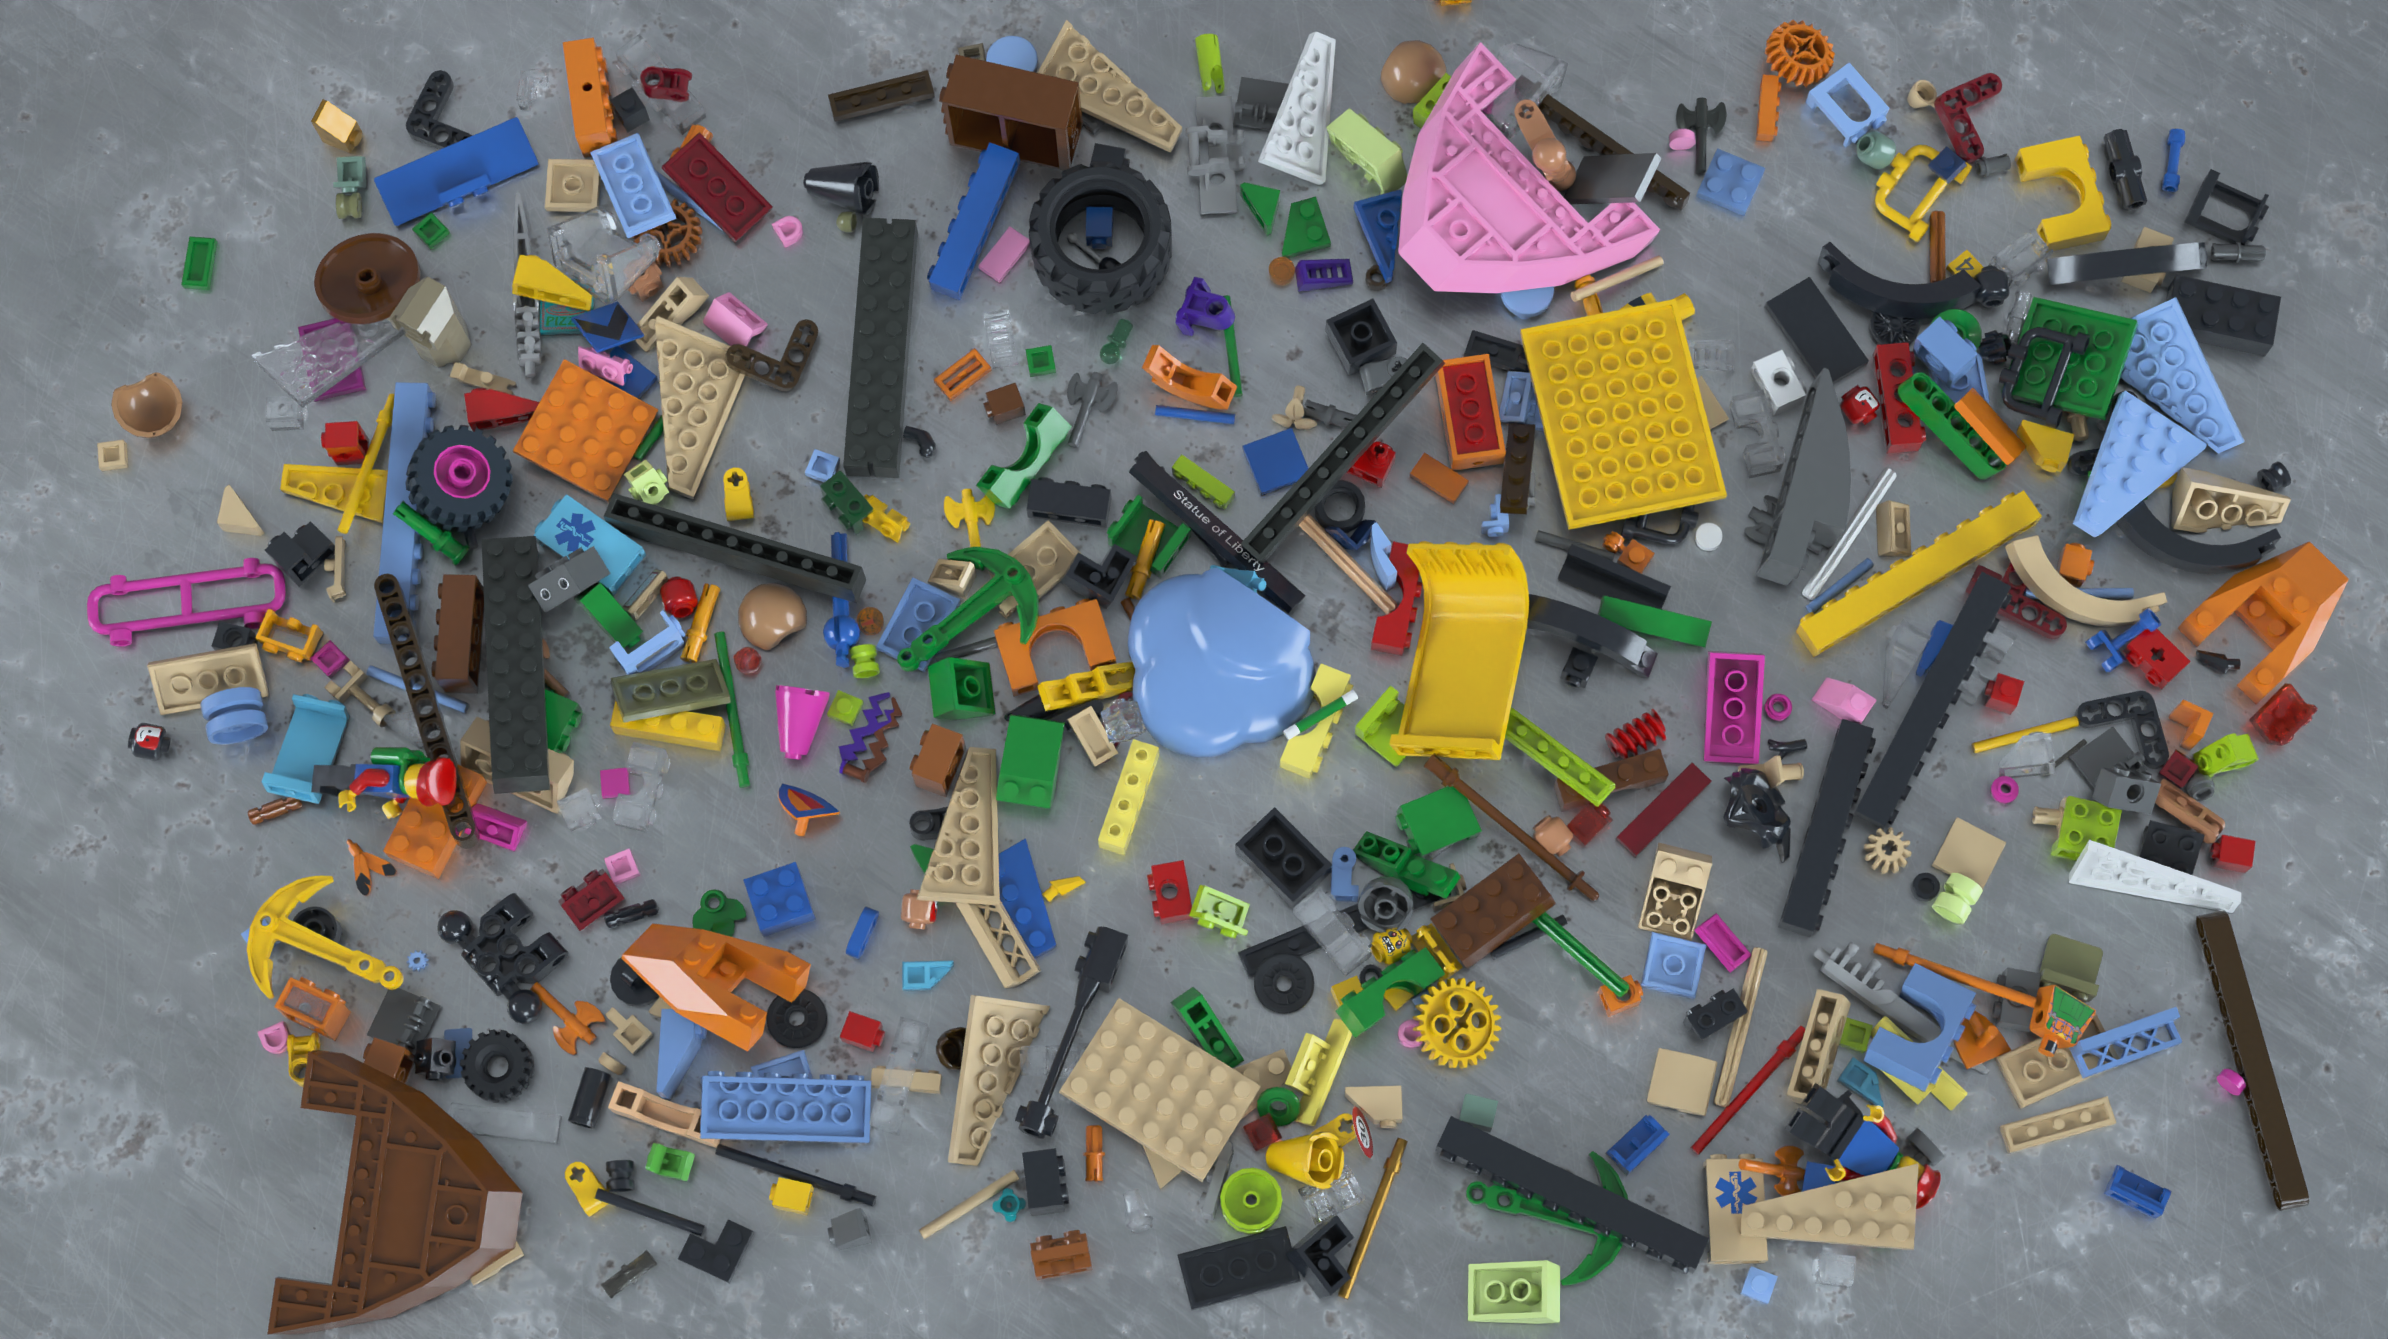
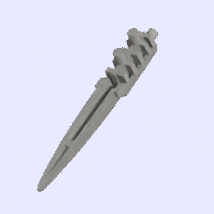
M518 192L515 195L513 222L514 275L519 256L531 255L525 212L521 195ZM512 294L518 365L525 367L526 377L532 378L536 376L535 367L542 363L538 318L539 300Z
M1850 942L1843 952L1836 947L1829 954L1820 946L1813 955L1824 963L1821 967V971L1877 1013L1883 1017H1888L1902 1030L1924 1043L1936 1039L1941 1034L1940 1028L1898 997L1890 989L1881 990L1885 982L1874 976L1882 966L1879 961L1873 958L1866 969H1864L1860 963L1852 960L1859 950V947L1853 942ZM1952 1041L1950 1046L1954 1049L1950 1057L1963 1064L1954 1041ZM1983 1064L1972 1067L1984 1074L1990 1072Z

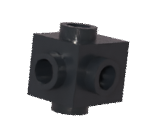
M439 1038L417 1041L414 1056L415 1074L425 1075L426 1080L442 1081L443 1076L454 1074L456 1066V1041Z

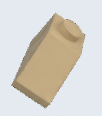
M1401 1086L1345 1087V1098L1358 1107L1363 1115L1373 1124H1380V1128H1396L1397 1123H1402Z

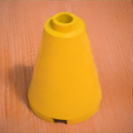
M1318 1132L1272 1143L1266 1152V1162L1268 1167L1276 1172L1312 1187L1325 1189L1333 1186L1330 1184L1340 1178L1344 1166L1343 1148L1338 1147L1336 1140L1339 1139L1330 1132Z

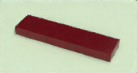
M1691 763L1616 837V840L1636 858L1712 780L1694 763Z

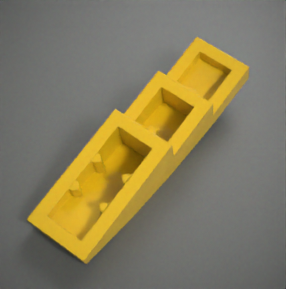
M1132 662L1098 666L1092 671L1069 674L1064 679L1041 682L1037 688L1045 711L1071 707L1088 701L1091 702L1095 699L1102 700L1124 692L1133 691L1135 667Z

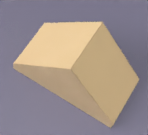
M230 485L226 486L217 524L226 532L255 536L263 535L264 531Z
M938 559L928 583L966 599L976 578L974 564L965 561Z

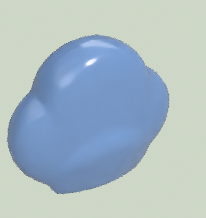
M1217 567L1205 571L1202 575L1184 574L1157 584L1136 605L1128 632V650L1135 667L1133 701L1140 720L1154 740L1163 747L1178 754L1201 758L1223 755L1236 749L1243 743H1262L1284 735L1283 731L1305 717L1313 700L1314 692L1310 688L1316 672L1314 661L1308 648L1310 645V631L1272 603Z

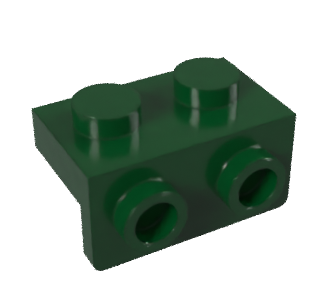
M838 471L820 485L823 495L821 501L829 511L834 509L839 514L837 519L846 531L851 529L857 535L864 529L862 520L873 512V507L842 471Z

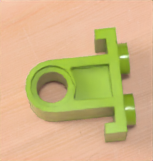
M2233 733L2226 735L2192 754L2195 762L2199 764V772L2210 777L2217 773L2246 767L2259 760L2249 734L2236 736Z

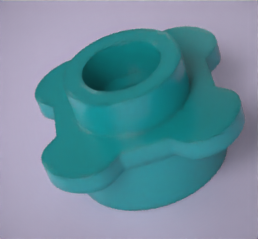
M1006 1188L1003 1190L998 1201L993 1203L992 1207L995 1212H1000L1004 1215L1007 1222H1013L1016 1220L1017 1213L1026 1207V1201L1024 1198H1018L1012 1189ZM1007 1203H1012V1207L1008 1208Z

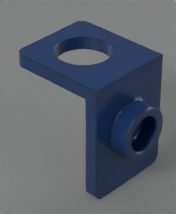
M1364 519L1350 538L1339 527L1328 526L1325 530L1344 549L1358 550L1360 546L1369 541L1372 525L1376 521Z

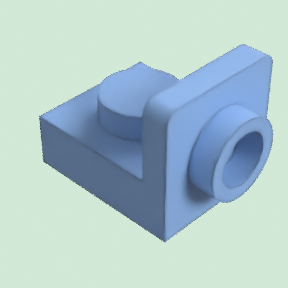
M1496 494L1494 504H1490L1492 521L1482 522L1481 534H1488L1489 537H1499L1508 532V513H1500L1501 494Z

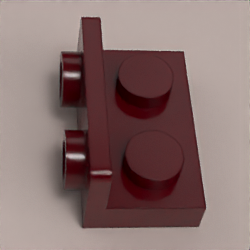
M597 869L592 870L584 876L582 884L576 888L573 885L560 895L562 898L558 901L579 931L625 899L603 869L597 871Z

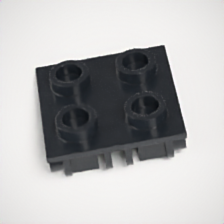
M2150 820L2149 825L2145 826L2143 832L2145 839L2139 857L2193 875L2205 834Z

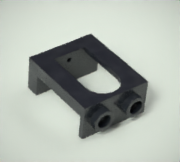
M2210 169L2184 223L2230 244L2240 242L2241 245H2245L2247 240L2252 242L2259 229L2255 224L2258 219L2263 220L2269 208L2268 205H2265L2269 195L2265 193L2261 200L2218 181L2220 173ZM2212 195L2244 210L2249 216L2247 228L2234 230L2202 216L2201 213L2209 196Z

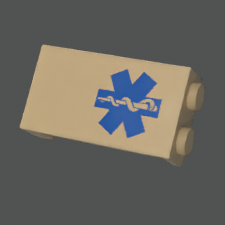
M1726 1154L1710 1155V1159H1706L1703 1163V1169H1706L1710 1238V1251L1707 1253L1708 1264H1764L1768 1261L1767 1238L1741 1236L1742 1206L1765 1201L1764 1174L1739 1168V1161L1742 1158L1763 1162V1158H1755V1154H1740L1738 1159H1727Z

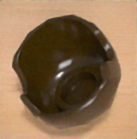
M964 1027L949 1029L937 1040V1057L940 1063L949 1070L961 1069L966 1028Z

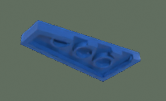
M1025 838L998 854L999 897L1031 954L1036 959L1054 949L1057 945Z

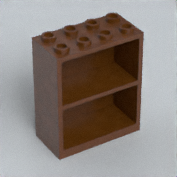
M956 54L954 63H949L946 78L949 80L947 87H942L939 102H942L941 113H944L943 124H946L945 134L949 137L950 145L981 152L983 149L987 150L989 143H993L1019 153L1020 161L1062 171L1072 167L1083 127L1079 82Z

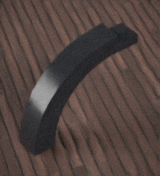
M1831 242L1822 247L1818 259L1822 269L1831 275L1828 285L1839 294L1861 307L1899 318H1933L1950 309L1962 310L1976 302V294L1982 287L1964 269L1944 280L1926 284H1903L1885 280L1868 273L1854 264Z
M2205 242L2049 258L2047 259L2049 284H2067L2127 276L2207 269L2208 255Z
M2143 500L2116 521L2122 532L2149 556L2171 567L2200 574L2231 573L2255 566L2262 559V555L2276 548L2275 544L2281 538L2275 528L2255 538L2236 544L2210 545L2195 542L2176 534L2163 525L2151 513Z
M1529 594L1527 629L1552 633L1584 644L1611 657L1638 676L1649 678L1658 653L1646 646V640L1630 630L1582 608L1554 599Z

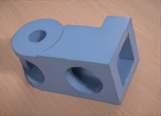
M1340 847L1333 853L1330 901L1358 902L1359 885H1351L1352 872L1356 865V854L1348 847Z

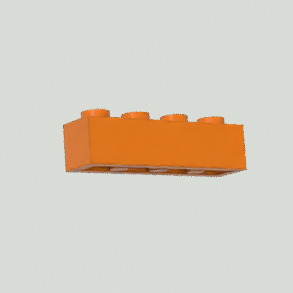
M1763 74L1761 78L1756 140L1772 142L1774 136H1777L1778 127L1775 126V121H1778L1779 112L1776 111V108L1780 104V97H1777L1781 90V82H1779V78L1776 75Z

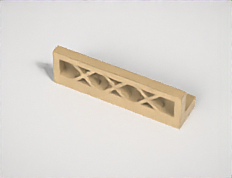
M1001 900L997 905H994L996 908L991 907L992 905L956 903L1005 988H1016L1041 971ZM991 910L999 912L1002 918L999 929L991 927L988 921ZM1004 934L1013 936L1015 940L1013 952L1004 949L1002 945ZM1018 957L1026 959L1031 967L1029 971L1021 976L1015 968Z

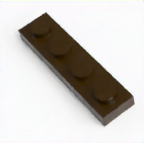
M928 70L828 94L835 122L935 97Z
M1509 423L1500 513L1527 515L1536 431L1534 424Z

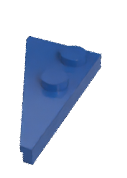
M1401 189L1355 201L1353 206L1385 283L1391 282L1393 278L1402 198Z

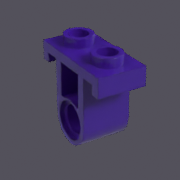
M1194 277L1191 285L1186 289L1183 305L1176 313V325L1184 335L1193 336L1194 334L1191 328L1192 324L1217 330L1229 328L1235 321V313L1228 301L1221 295L1211 293V289L1203 278Z

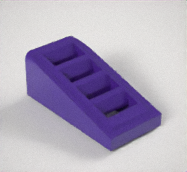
M1350 259L1299 260L1295 267L1298 291H1312L1353 284ZM1341 267L1342 277H1338L1337 268ZM1327 269H1330L1332 278H1328ZM1316 271H1320L1321 278H1317Z

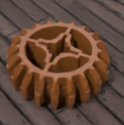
M674 199L670 205L676 218L683 221L686 225L681 226L680 223L669 221L632 237L635 239L633 245L635 249H639L638 254L640 257L646 256L649 263L655 260L658 267L665 262L666 266L670 268L674 261L680 266V259L683 257L689 261V252L697 253L695 245H700L702 242L699 237L703 233L702 228L699 227L701 222L698 217H695L696 213L693 209L688 210V205L685 202L679 206L678 200ZM667 225H668L670 231H669V234L667 235V241H666V239H665V237H664V235H665L664 232L667 231ZM653 240L654 243H661L663 249L652 246L648 241Z

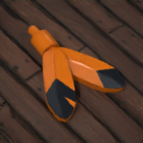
M351 839L346 841L349 845L348 850L354 857L356 885L362 895L367 896L372 887L369 869L385 876L396 874V869L390 862L363 852L357 843H353Z

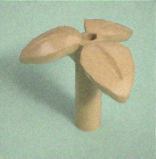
M1300 385L1295 387L1293 399L1286 407L1285 413L1287 416L1282 414L1272 415V419L1276 423L1286 428L1295 424L1297 429L1305 430L1317 425L1315 420L1302 419L1304 416L1303 399L1305 388Z

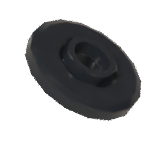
M1874 312L1870 320V330L1874 339L1881 345L1909 342L1910 345L1918 335L1920 320L1899 318Z

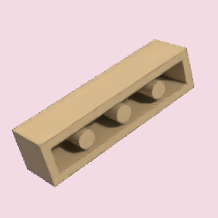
M877 1066V1068H872L871 1088L941 1094L942 1075L939 1074V1071L929 1070L928 1073L921 1072L922 1070L920 1069L904 1071V1068L894 1067V1070L887 1069L886 1066Z

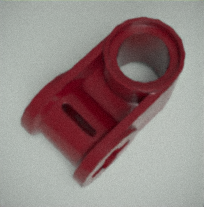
M651 66L641 72L640 80L643 92L649 98L667 99L676 102H686L689 100V93L687 91L689 81L692 80V73L681 68L670 69ZM651 80H658V81H659V82H658L657 84H655V85H648V84H647V83H648L649 81H651Z

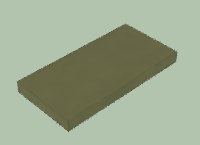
M717 659L611 678V687L623 723L730 703V694Z

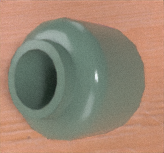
M1871 131L1863 135L1857 143V156L1859 160L1874 169L1887 167L1895 157V142L1878 131Z

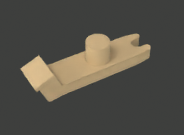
M455 362L450 374L451 378H455L463 384L477 388L493 389L514 395L513 391L508 390V388L517 387L516 382L510 379L472 369L462 363Z
M343 536L335 537V559H325L324 561L325 571H334V585L326 588L329 598L333 603L336 599L346 595L344 590L345 539H343Z

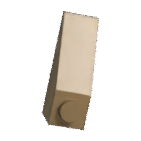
M677 277L638 322L637 326L644 333V337L635 341L645 352H649L656 346L655 320L657 316L682 325L694 315L709 295L693 278Z

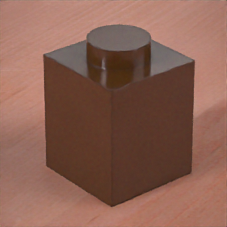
M1016 382L986 392L987 402L983 403L987 417H993L996 425L1026 415Z

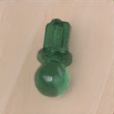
M1120 319L1112 334L1107 336V340L1110 343L1102 346L1099 353L1104 363L1114 364L1119 360L1121 355L1119 348L1126 347L1125 342L1133 328V324L1130 321Z

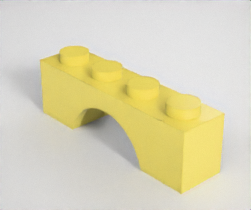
M1322 663L1320 664L1310 688L1314 692L1313 698L1319 704L1320 709L1353 689L1354 685L1350 684V674ZM1343 709L1320 721L1309 733L1295 736L1288 740L1280 759V768L1308 779L1311 778L1313 772L1318 773L1323 758L1319 756L1323 747L1328 749L1333 737L1330 729L1333 723L1338 725Z

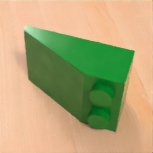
M1010 715L996 800L1050 809L1055 796L1064 722Z

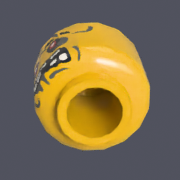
M1397 928L1386 929V932H1376L1373 935L1370 949L1378 962L1391 965L1401 960L1404 955L1411 951L1413 939L1406 928L1396 931Z

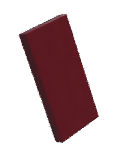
M700 132L662 165V169L735 243L773 208Z

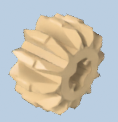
M1889 827L1886 833L1882 828L1877 829L1876 835L1870 834L1867 839L1870 843L1864 845V850L1870 852L1866 855L1865 860H1874L1871 867L1873 870L1877 869L1878 866H1882V874H1886L1889 868L1893 873H1897L1899 866L1905 867L1908 862L1905 858L1910 857L1912 853L1905 849L1910 845V841L1900 840L1904 833L1900 831L1895 836L1893 835L1894 830L1892 827ZM1885 846L1890 847L1889 851H1893L1890 855L1885 854L1886 850L1882 851Z

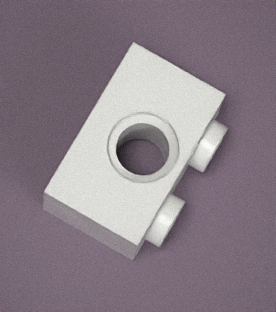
M1783 350L1755 361L1750 370L1773 416L1803 404L1807 393L1802 379H1798L1794 373L1795 366L1789 356L1786 357ZM1781 378L1785 380L1787 385L1780 386L1776 384L1774 379Z

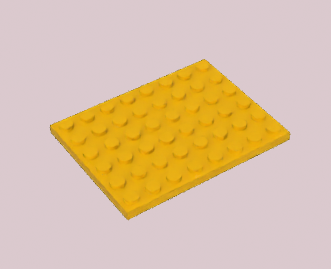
M1676 299L1521 329L1520 335L1568 530L1726 498L1725 485Z

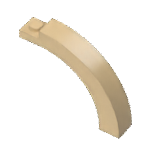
M2038 535L2012 541L2005 546L2016 573L2028 589L2054 611L2078 622L2105 627L2133 625L2139 622V614L2147 608L2156 613L2160 611V606L2167 603L2165 592L2133 600L2116 601L2098 598L2077 589L2067 582L2052 566L2042 548Z

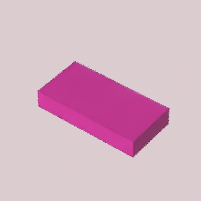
M1717 913L1694 930L1730 973L1752 955Z

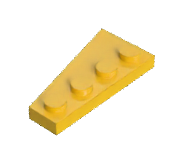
M284 464L280 489L283 493L345 511L360 468ZM372 469L355 515L383 523L388 470Z

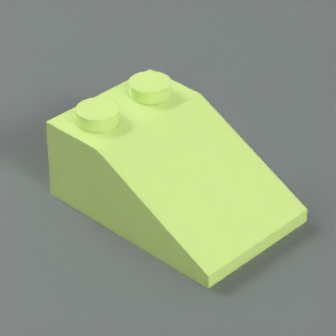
M1548 1260L1469 1264L1468 1321L1525 1324L1560 1323V1266Z

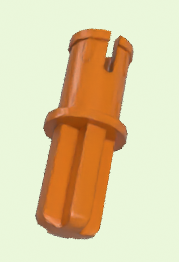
M1089 1125L1086 1127V1152L1083 1153V1156H1086L1085 1181H1103L1102 1156H1105V1152H1102V1127L1099 1125Z

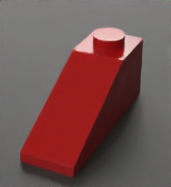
M476 388L470 393H464L468 424L473 432H475L476 428L486 430L529 422L540 403L486 388Z

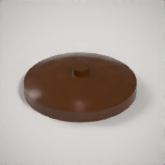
M381 233L362 234L339 243L324 256L315 273L314 288L322 307L332 317L352 324L374 323L389 318L407 290L420 281V266L413 250L399 238Z

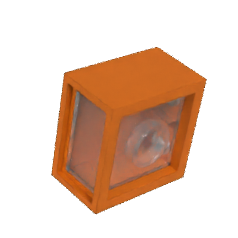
M290 977L274 1007L287 1019L336 1041L351 1013L345 1006L346 1001L341 999L339 994L325 988L324 992H322L321 989L315 986V983L301 977L298 981Z

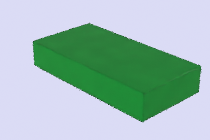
M189 236L181 283L183 288L210 290L217 248V240L215 238Z

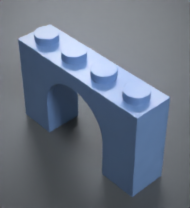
M1915 963L1903 984L1899 997L1929 1012L1938 1022L1941 1034L1930 1042L1915 1043L1879 1027L1868 1047L1864 1062L1925 1092L1930 1083L1936 1084L1942 1072V1069L1938 1068L1941 1061L1948 1062L1954 1049L1950 1046L1953 1039L1959 1041L1965 1029V1026L1961 1025L1965 1018L1970 1020L1977 1007V1005L1973 1004L1976 993Z

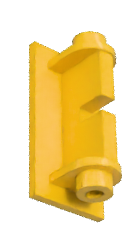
M866 494L864 498L873 507V512L862 521L879 530L885 537L891 538L898 543L902 530L905 532L910 526V522L907 521L908 518L893 508L885 514L884 512L888 505L877 499L874 495L869 496Z
M1432 923L1427 926H1421L1416 930L1417 933L1412 935V944L1419 952L1426 947L1445 972V975L1438 981H1445L1463 968Z

